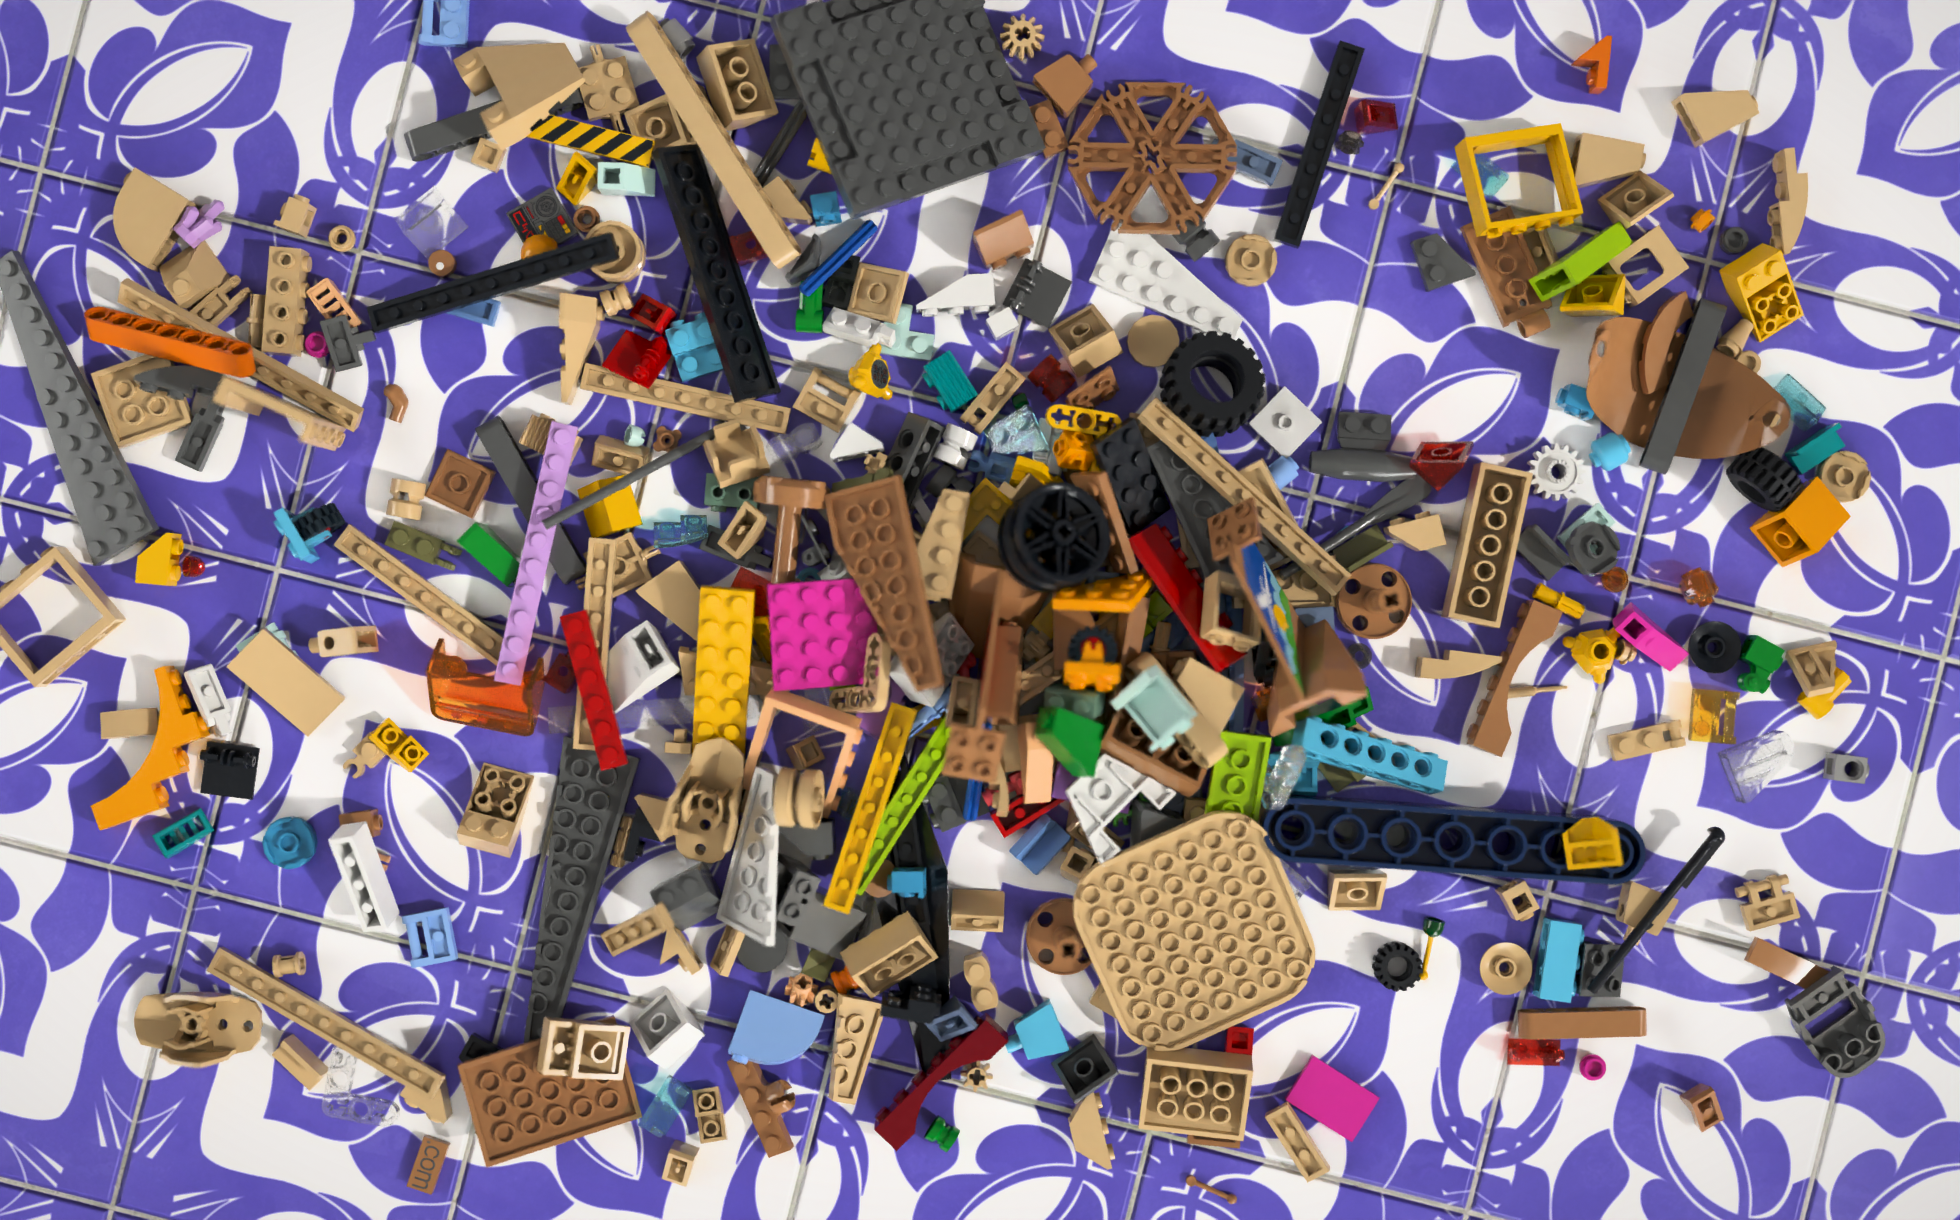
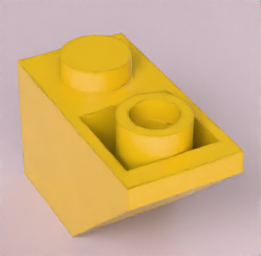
M166 532L137 557L135 583L177 586V581L181 577L179 557L184 549V542L181 539L182 534Z

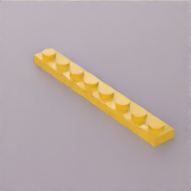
M891 702L823 906L850 914L918 712L917 710Z

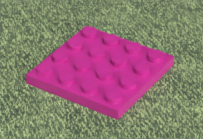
M854 578L767 584L773 690L784 691L863 684L867 640L871 634L877 633V621L862 597ZM877 667V669H876V673H875V676H876V677H877L878 672H879V667Z

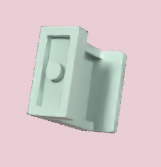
M1157 664L1140 674L1110 702L1116 711L1124 707L1153 741L1154 744L1149 747L1152 752L1159 747L1162 750L1168 748L1176 741L1173 736L1177 732L1182 735L1192 727L1191 720L1198 715Z

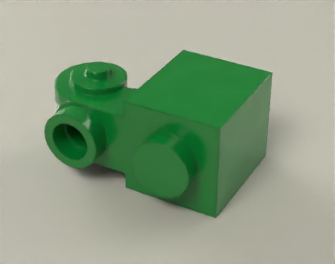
M1747 635L1741 646L1739 660L1749 665L1750 672L1742 673L1738 676V687L1746 692L1765 693L1770 686L1768 677L1781 666L1783 662L1782 655L1785 650L1758 635Z

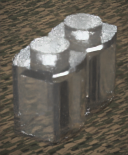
M805 423L797 426L790 434H781L768 441L766 447L773 462L776 465H783L796 459L799 454H807L817 450L823 444V441L815 424Z

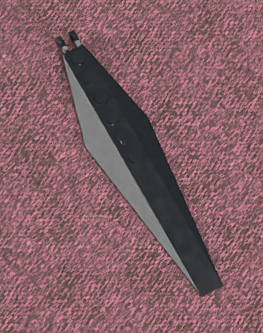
M906 749L900 762L901 769L897 771L887 804L910 770L908 768ZM921 802L885 859L889 860L895 867H926L927 894L924 898H918V893H915L913 897H900L899 893H890L886 897H874L882 926L892 921L896 916L908 911L918 923L938 955L937 959L899 981L900 991L904 992V995L909 996L911 986H916L917 984L930 985L932 989L937 990V993L942 994V1007L950 1000L948 869L924 804ZM908 1021L921 1069L925 1072L931 1066V1060L939 1052L944 1053L950 1048L951 1038L940 1042L924 1023ZM951 1072L945 1075L941 1080L951 1079Z

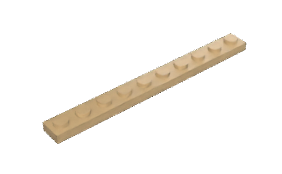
M129 278L124 279L120 284L117 302L145 318L239 340ZM252 347L256 372L251 375L252 377L352 432L359 427L364 408Z
M1155 397L1137 419L1233 506L1253 496L1256 501L1260 531L1332 596L1336 595L1351 577V574Z
M225 947L218 948L206 970L429 1100L434 1099L446 1077L444 1073L281 979L275 978L274 975Z

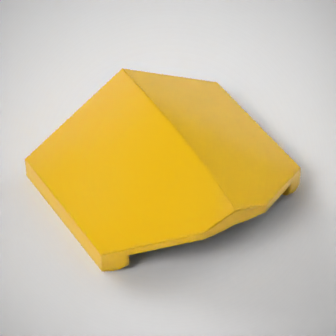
M1600 817L1581 818L1562 834L1568 870L1623 865L1618 829Z

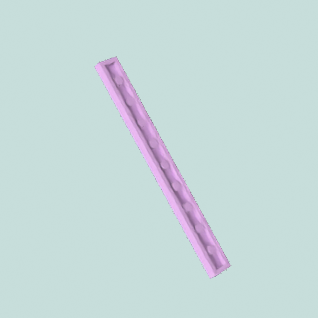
M551 421L494 681L521 686L556 529L555 525L546 530L542 520L560 511L578 427Z

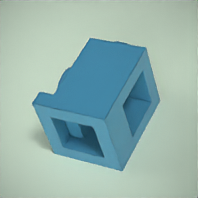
M836 191L810 195L816 227L842 223Z
M1572 383L1564 386V388H1560L1555 403H1558L1557 406L1564 408V413L1579 417L1581 414L1580 420L1582 421L1593 418L1594 412L1586 398V388Z
M895 867L891 871V875L887 876L888 891L899 893L900 897H913L915 893H918V898H924L927 894L926 867Z

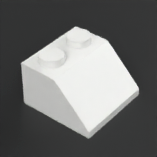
M669 988L663 991L629 1022L647 1057L665 1070L705 1035L696 1017Z

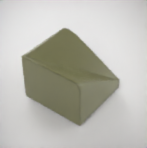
M811 948L801 973L826 982L835 957Z

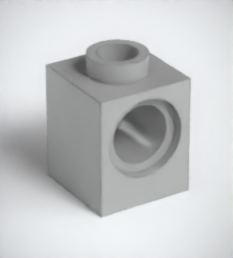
M1826 753L1823 778L1865 784V779L1868 777L1870 770L1867 763L1868 758ZM1849 762L1851 764V771L1849 774H1846L1845 765Z

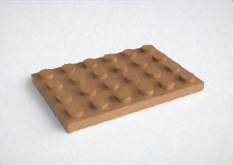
M614 1015L596 1020L597 1022L617 1024ZM541 1038L458 1063V1070L486 1168L642 1118L627 1059L625 1060L623 1080L543 1075L536 1070Z

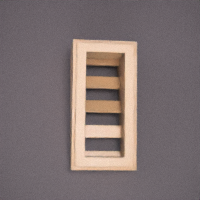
M325 278L306 291V294L325 319L332 318L331 314L343 307L345 310L336 316L349 315L351 317L349 320L351 328L362 324L333 280ZM328 290L331 291V292H329L328 294H326L325 296H323L321 299L319 298V296H321L322 294H324L326 291H328ZM336 298L338 300L326 308L325 304Z

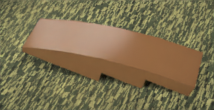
M1754 937L1744 958L1745 961L1804 989L1830 972L1758 937Z

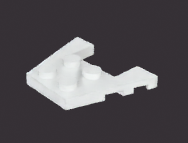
M1103 753L1098 757L1095 777H1078L1065 790L1092 850L1101 864L1113 858L1121 850L1102 829L1139 792L1157 810H1161L1177 794L1174 790Z

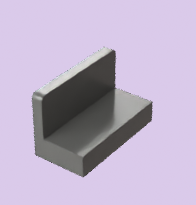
M1537 524L1528 525L1520 533L1517 552L1546 581L1550 580L1563 566L1572 563L1569 556Z

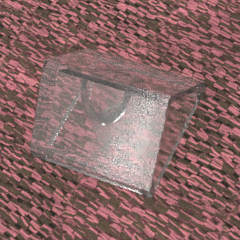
M435 185L394 218L403 234L427 259H429L433 252L441 250L469 227Z

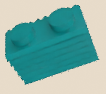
M950 350L923 366L925 373L922 377L929 388L934 386L938 391L939 396L936 399L943 410L949 409L953 413L978 396Z

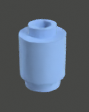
M1282 455L1270 464L1268 469L1281 490L1298 476L1296 470L1299 469V466L1290 456L1285 458Z

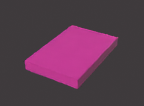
M1312 1054L1284 1099L1353 1142L1380 1098Z

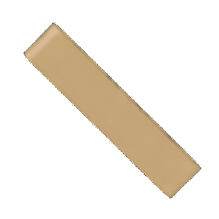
M1144 652L1125 666V676L1132 683L1145 670L1155 664L1158 665L1198 713L1191 720L1192 727L1182 735L1177 732L1174 736L1201 768L1209 769L1228 753L1225 742L1159 662L1150 653Z

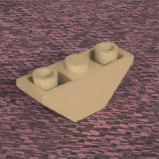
M1092 1092L1076 1104L1068 1117L1075 1151L1108 1170L1112 1169L1110 1160L1115 1159L1112 1143L1106 1144L1104 1136L1109 1134L1106 1118L1100 1119L1098 1109L1103 1108L1099 1092Z

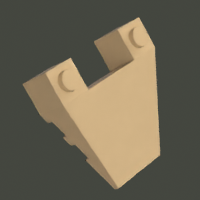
M565 43L475 47L453 59L462 79L475 97L496 86L503 100L481 112L480 115L489 133L501 150L528 136L532 132L530 127L540 118L542 120L546 119L550 115L548 111L558 101L563 103L585 82Z

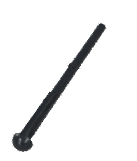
M1713 826L1706 830L1709 836L1589 984L1587 989L1594 995L1597 994L1644 933L1652 928L1654 919L1664 910L1680 888L1683 886L1686 889L1722 843L1725 842L1726 835L1720 827Z

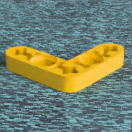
M1061 404L1049 407L1045 413V420L1050 427L1095 435L1094 440L1107 432V428L1103 426H1097V431L1093 430L1096 425V415L1100 416L1098 421L1106 422L1109 418H1112V423L1116 425L1122 422L1120 417L1113 413ZM1057 409H1060V414L1070 416V410L1074 411L1071 417L1072 427L1067 426L1068 420H1059L1058 424H1056L1055 419L1051 418V414L1056 413ZM1081 413L1087 414L1091 419L1090 425L1085 429L1080 428L1077 424V417ZM1096 459L1090 465L1089 471H1100L1099 466H1096Z

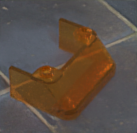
M444 638L438 639L426 668L432 715L443 721L519 736L532 735L537 724L545 685L544 658L538 657L534 671L523 673L521 686L494 681V677L468 672L467 664L462 658L446 655Z

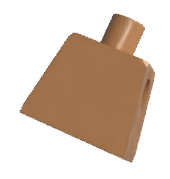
M1067 54L1033 76L1032 83L1047 100L1050 99L1053 107L1060 115L1067 119L1092 88L1093 80L1088 74L1098 65L1089 54L1084 56L1079 62L1070 54Z

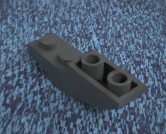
M171 366L135 374L133 380L137 385H140L139 389L142 391L156 394V391L159 390L167 392V397L183 401L184 397L192 399L194 389L202 396L213 398L223 376L227 377V375L195 366Z

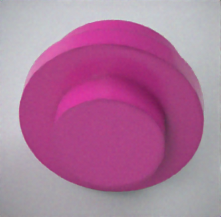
M315 331L307 336L305 349L309 355L322 358L330 353L323 332Z
M1588 1054L1581 1059L1579 1070L1584 1078L1596 1081L1604 1076L1606 1064L1600 1056Z

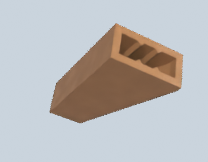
M1081 582L1070 587L1080 586ZM1058 592L1052 593V599ZM1052 605L1054 676H1064L1065 662L1070 661L1068 658V648L1072 636L1076 635L1079 629L1084 630L1085 626L1094 628L1095 624L1089 610L1053 609Z
M1002 622V626H997L985 718L992 725L1019 726L1024 630L1022 627H1018V623Z

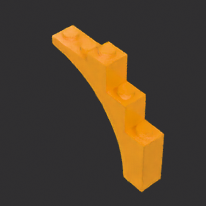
M163 666L154 669L159 687L160 716L157 734L151 751L141 768L127 784L110 797L91 805L99 830L112 828L169 807V794L167 789L162 786L161 781L190 771L188 754L182 750L181 746L211 736L209 732L210 727L206 726L200 712L190 711L191 701L188 695L183 692L181 686L182 676L174 666Z

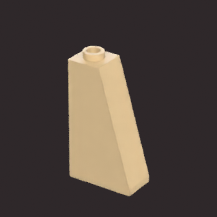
M678 560L639 587L636 592L698 642L700 586L683 561Z

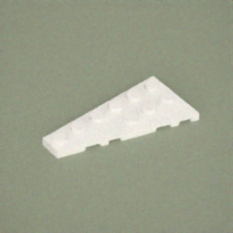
M1118 229L1116 231L1111 230L1089 283L1205 334L1208 331H1217L1218 335H1222L1225 332L1231 334V338L1235 339L1243 319L1149 234L1118 233Z
M756 766L716 918L765 946H774L779 826L776 823L774 814V794L778 774L765 767Z

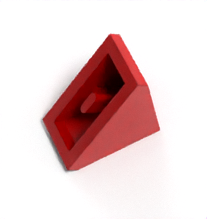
M642 293L629 316L664 337L666 334L665 330L670 328L669 324L674 322L677 314L668 306Z

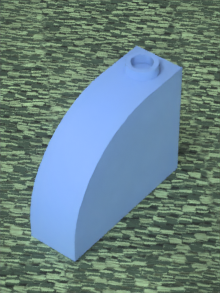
M750 990L728 1054L733 1055L732 1060L742 1064H747V1061L763 1065H777L794 1060L813 1044L819 1034L825 1015Z

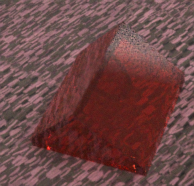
M1473 441L1421 442L1409 462L1410 468L1439 492L1463 468L1474 447Z

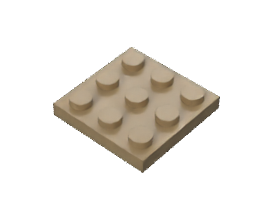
M146 354L90 373L111 434L119 449L191 424L193 416L186 397L181 401L167 397V392L159 390L156 391V394L140 390V385H137L133 380L135 374L152 369L175 366L174 361Z

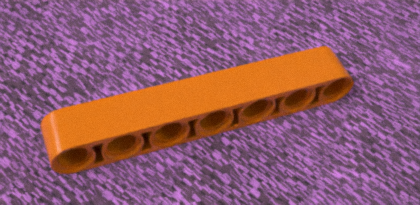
M92 307L84 312L89 338L95 342L235 377H249L256 372L253 349L249 343L105 307Z

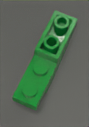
M1366 686L1367 696L1344 706L1334 697L1322 704L1317 705L1315 703L1294 712L1295 722L1306 719L1307 716L1321 718L1323 723L1329 725L1332 723L1341 724L1346 727L1345 729L1357 724L1355 718L1374 710L1369 688ZM1294 728L1272 737L1273 744L1276 747L1292 745Z

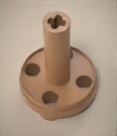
M761 475L754 482L753 502L778 505L771 583L795 582L802 508L826 509L824 495L831 492L826 482Z
M1379 563L1363 564L1351 571L1349 579L1355 581L1357 585L1356 591L1353 594H1349L1344 584L1335 597L1336 607L1334 609L1343 627L1349 633L1365 639H1381L1397 632L1408 619L1412 607L1411 591L1403 576L1395 569ZM1385 572L1390 573L1393 578V582L1389 587L1383 585L1381 580ZM1399 611L1400 619L1398 622H1391L1389 613ZM1356 616H1361L1364 620V626L1361 630H1356L1353 627L1352 622Z
M1060 897L1044 902L1034 910L1027 924L1026 942L1029 953L1041 968L1050 973L1071 975L1086 969L1092 964L1090 956L1086 960L1078 959L1081 954V948L1086 947L1074 922L1072 911L1073 898ZM1042 912L1051 913V922L1041 924L1038 921L1039 914ZM1050 949L1053 952V957L1049 961H1042L1038 957L1041 950Z

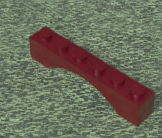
M986 1012L981 1017L978 1015L974 1017L978 1024L976 1029L968 1031L962 1036H955L949 1043V1049L944 1053L939 1052L931 1060V1066L925 1072L921 1070L914 1076L911 1081L913 1084L907 1090L901 1089L893 1098L894 1102L888 1108L884 1106L876 1114L874 1130L896 1151L915 1134L916 1120L920 1107L929 1091L939 1080L963 1065L990 1060L1008 1043V1033Z

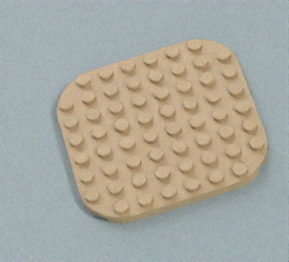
M1220 810L1196 817L1122 850L1102 864L1097 862L1086 871L1075 889L1072 911L1078 932L1121 1028L1130 1039L1139 1045L1153 1048L1155 1051H1174L1185 1048L1289 1001L1308 982L1307 978L1315 964L1313 938L1280 859L1265 844L1264 836L1268 835L1259 823L1245 814L1236 811Z

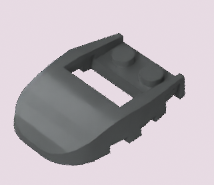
M1832 966V971L1792 999L1787 998L1784 1001L1795 1032L1829 1073L1836 1077L1848 1078L1857 1075L1881 1056L1886 1039L1881 1023L1875 1018L1873 1012L1876 1010L1871 1002L1865 999L1861 994V990L1854 983L1844 977L1846 973L1842 969ZM1847 997L1852 1008L1811 1036L1805 1025Z

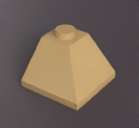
M205 240L195 249L191 246L187 247L159 267L163 283L176 303L190 311L216 287H220L231 278Z

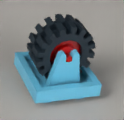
M335 503L322 505L318 509L312 507L297 516L285 508L274 512L277 518L274 524L281 535L285 534L289 538L291 543L287 545L293 556L310 564L320 559L314 547L332 536L331 533H334L336 529L341 528L345 524V520Z

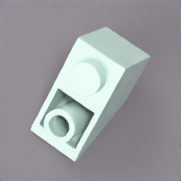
M598 162L597 189L602 195L655 197V169L628 163Z

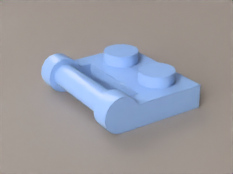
M423 0L422 32L419 34L418 43L425 46L467 48L470 0ZM434 2H441L439 36L432 35Z
M449 907L401 916L402 923L406 924L412 955L410 960L411 968L458 959ZM422 921L428 951V956L423 957L417 929L416 922Z

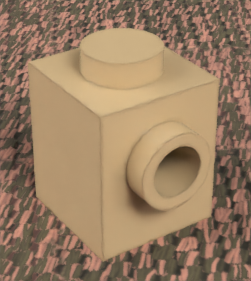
M1072 846L1060 867L1061 876L1078 885L1086 871L1096 864L1094 854L1084 848L1078 849Z

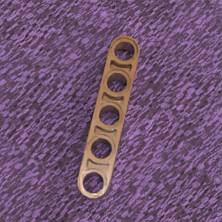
M1619 1006L1518 1010V1037L1522 1039L1647 1036V1012L1644 1007Z

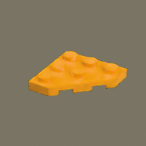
M1134 572L1133 574L1110 579L1097 580L1085 585L1063 588L1052 599L1053 609L1131 612L1152 587V578L1150 575H1143L1142 572Z

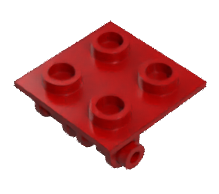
M626 329L602 364V367L650 389L672 356V352L667 349V339L665 337L659 336L654 338L653 341H649Z

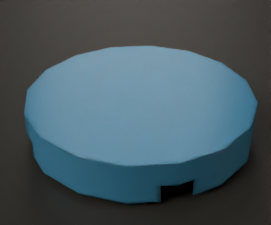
M294 816L280 818L270 824L262 841L264 854L268 860L284 869L298 868L309 862L316 852L318 843L316 832L311 824L302 818Z

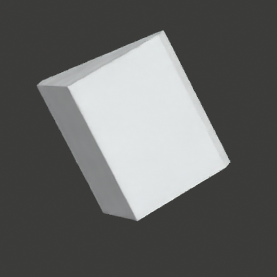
M850 422L830 452V457L836 463L865 457L867 454L874 455L878 451L884 453L885 449L882 442Z

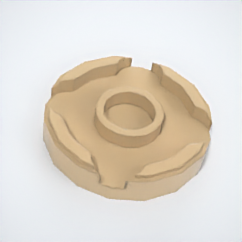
M1245 234L1234 240L1228 247L1225 255V269L1229 277L1237 284L1245 287H1256L1265 283L1274 274L1277 266V253L1274 247L1265 237L1257 234Z
M1149 315L1140 318L1133 324L1128 332L1127 346L1129 353L1137 363L1145 367L1155 368L1166 364L1173 351L1179 346L1180 339L1178 331L1171 321L1163 316Z
M1850 451L1834 453L1819 464L1816 476H1818L1839 503L1851 502L1862 497L1869 488L1871 473L1868 471L1866 466L1868 464L1865 459L1857 453Z

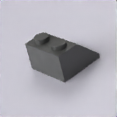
M835 817L822 818L817 829L803 828L799 822L794 827L779 826V832L806 856H813V860L829 859V856L834 854L836 850Z

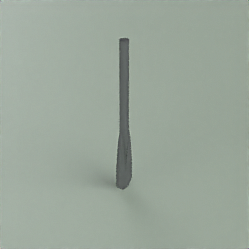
M1416 474L1415 479L1404 480L1379 499L1362 518L1319 546L1326 552H1329L1367 526L1389 519L1422 501L1431 492L1429 479L1422 474ZM1293 562L1280 570L1278 574L1284 581L1302 568L1296 562Z

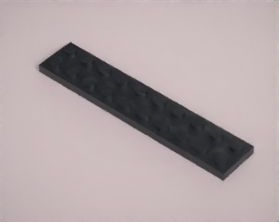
M698 144L656 148L651 153L734 402L739 403L776 395L781 390Z

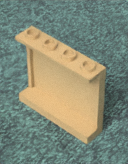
M223 376L212 400L220 405L257 416L260 415L263 407L266 406L305 424L298 440L303 443L335 451L337 447L339 448L343 444L345 439V427L264 389Z

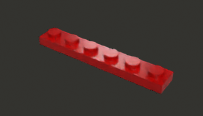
M583 610L560 616L601 771L628 764L588 611Z

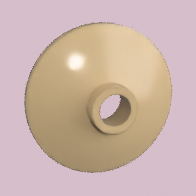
M1510 942L1497 943L1489 947L1483 954L1479 966L1480 976L1484 984L1493 992L1502 995L1515 994L1529 983L1532 976V962L1528 953L1517 944ZM1506 962L1507 969L1500 971V964Z

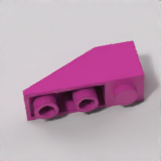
M1632 602L1612 619L1614 628L1634 647L1670 672L1689 655L1688 651Z

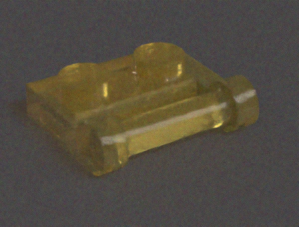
M1692 688L1688 740L1736 744L1734 727L1736 702L1740 699V692ZM1721 699H1726L1723 735H1718Z

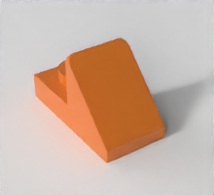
M1607 35L1571 64L1572 66L1591 68L1588 70L1586 84L1589 85V94L1599 95L1607 88L1612 36Z

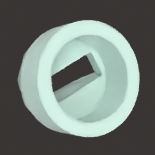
M630 424L625 431L624 444L632 447L641 446L645 441L641 437L646 436L644 430Z

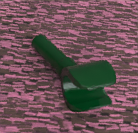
M1020 393L1012 398V404L1017 411L1021 431L1027 430V425L1022 408L1028 406L1029 402L1026 395Z

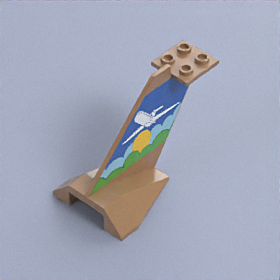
M1252 496L1208 518L1213 560L1216 562L1230 555L1231 565L1277 654L1267 708L1270 735L1274 737L1296 727L1294 712L1330 696H1334L1343 706L1367 696L1363 672L1331 625L1324 619L1307 628L1304 627L1257 548L1255 542L1261 540L1262 537L1255 498Z

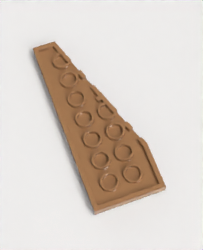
M896 475L825 494L824 500L834 548L838 555H841L847 566L846 569L857 583L862 597L879 627H882L891 648H894L902 662L901 665L915 690L922 692L945 686L902 477Z

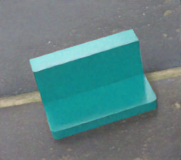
M1839 422L1826 425L1784 453L1798 475L1804 474L1845 447V444L1836 432L1842 427Z

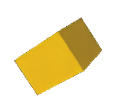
M576 151L573 153L556 189L576 206L598 183V170Z

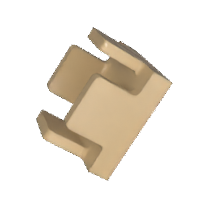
M738 419L715 425L713 427L715 439L711 441L709 439L703 443L705 454L720 489L770 473V466L765 457L764 445L755 425L742 431Z

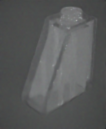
M1773 730L1717 753L1736 801L1742 803L1751 802L1795 756L1792 750L1794 748L1793 741L1785 731Z

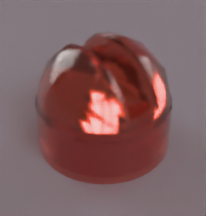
M186 556L182 565L183 575L185 577H199L205 571L204 562L198 557Z

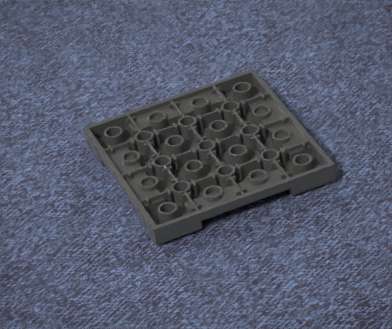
M819 0L772 16L770 25L851 220L1040 155L1046 148L1026 99H1021L983 7L986 3L985 0H830L824 3L823 0Z

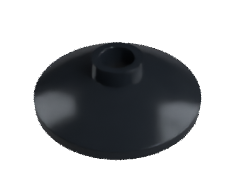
M1710 621L1701 624L1690 636L1688 643L1689 656L1692 662L1702 671L1708 673L1725 672L1731 669L1740 657L1741 641L1739 635L1730 625L1723 622ZM1711 642L1715 645L1713 652L1708 650V644Z

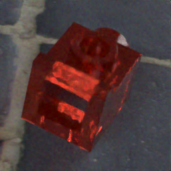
M752 230L729 237L739 266L768 257ZM755 241L756 245L754 248L749 249L746 247L747 242Z
M569 651L566 654H558L547 675L542 680L564 694L570 693L577 682ZM562 666H565L568 669V674L566 676H562L560 674V668Z

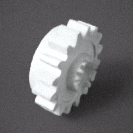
M1558 443L1552 444L1551 450L1548 445L1541 447L1542 453L1539 451L1534 452L1533 456L1535 459L1527 461V464L1531 467L1529 471H1526L1533 473L1531 485L1535 487L1533 493L1541 492L1543 493L1542 499L1545 500L1551 496L1553 501H1559L1560 495L1563 499L1570 498L1569 492L1577 493L1579 490L1575 485L1584 483V480L1579 478V475L1586 473V470L1579 468V465L1584 460L1575 459L1578 452L1572 451L1569 453V445H1564L1560 449ZM1552 466H1556L1559 469L1560 474L1557 479L1552 476Z

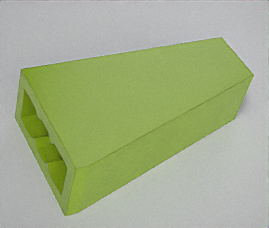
M1618 221L1601 230L1530 278L1529 282L1541 302L1578 285L1633 244L1621 222Z

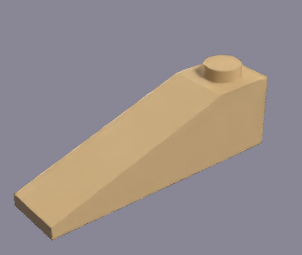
M560 293L559 329H562L563 334H565V339H562V343H560V353L562 360H565L566 365L561 366L560 371L561 402L565 405H572L583 375L585 363L589 360L599 333L600 321L605 319V308L597 298Z

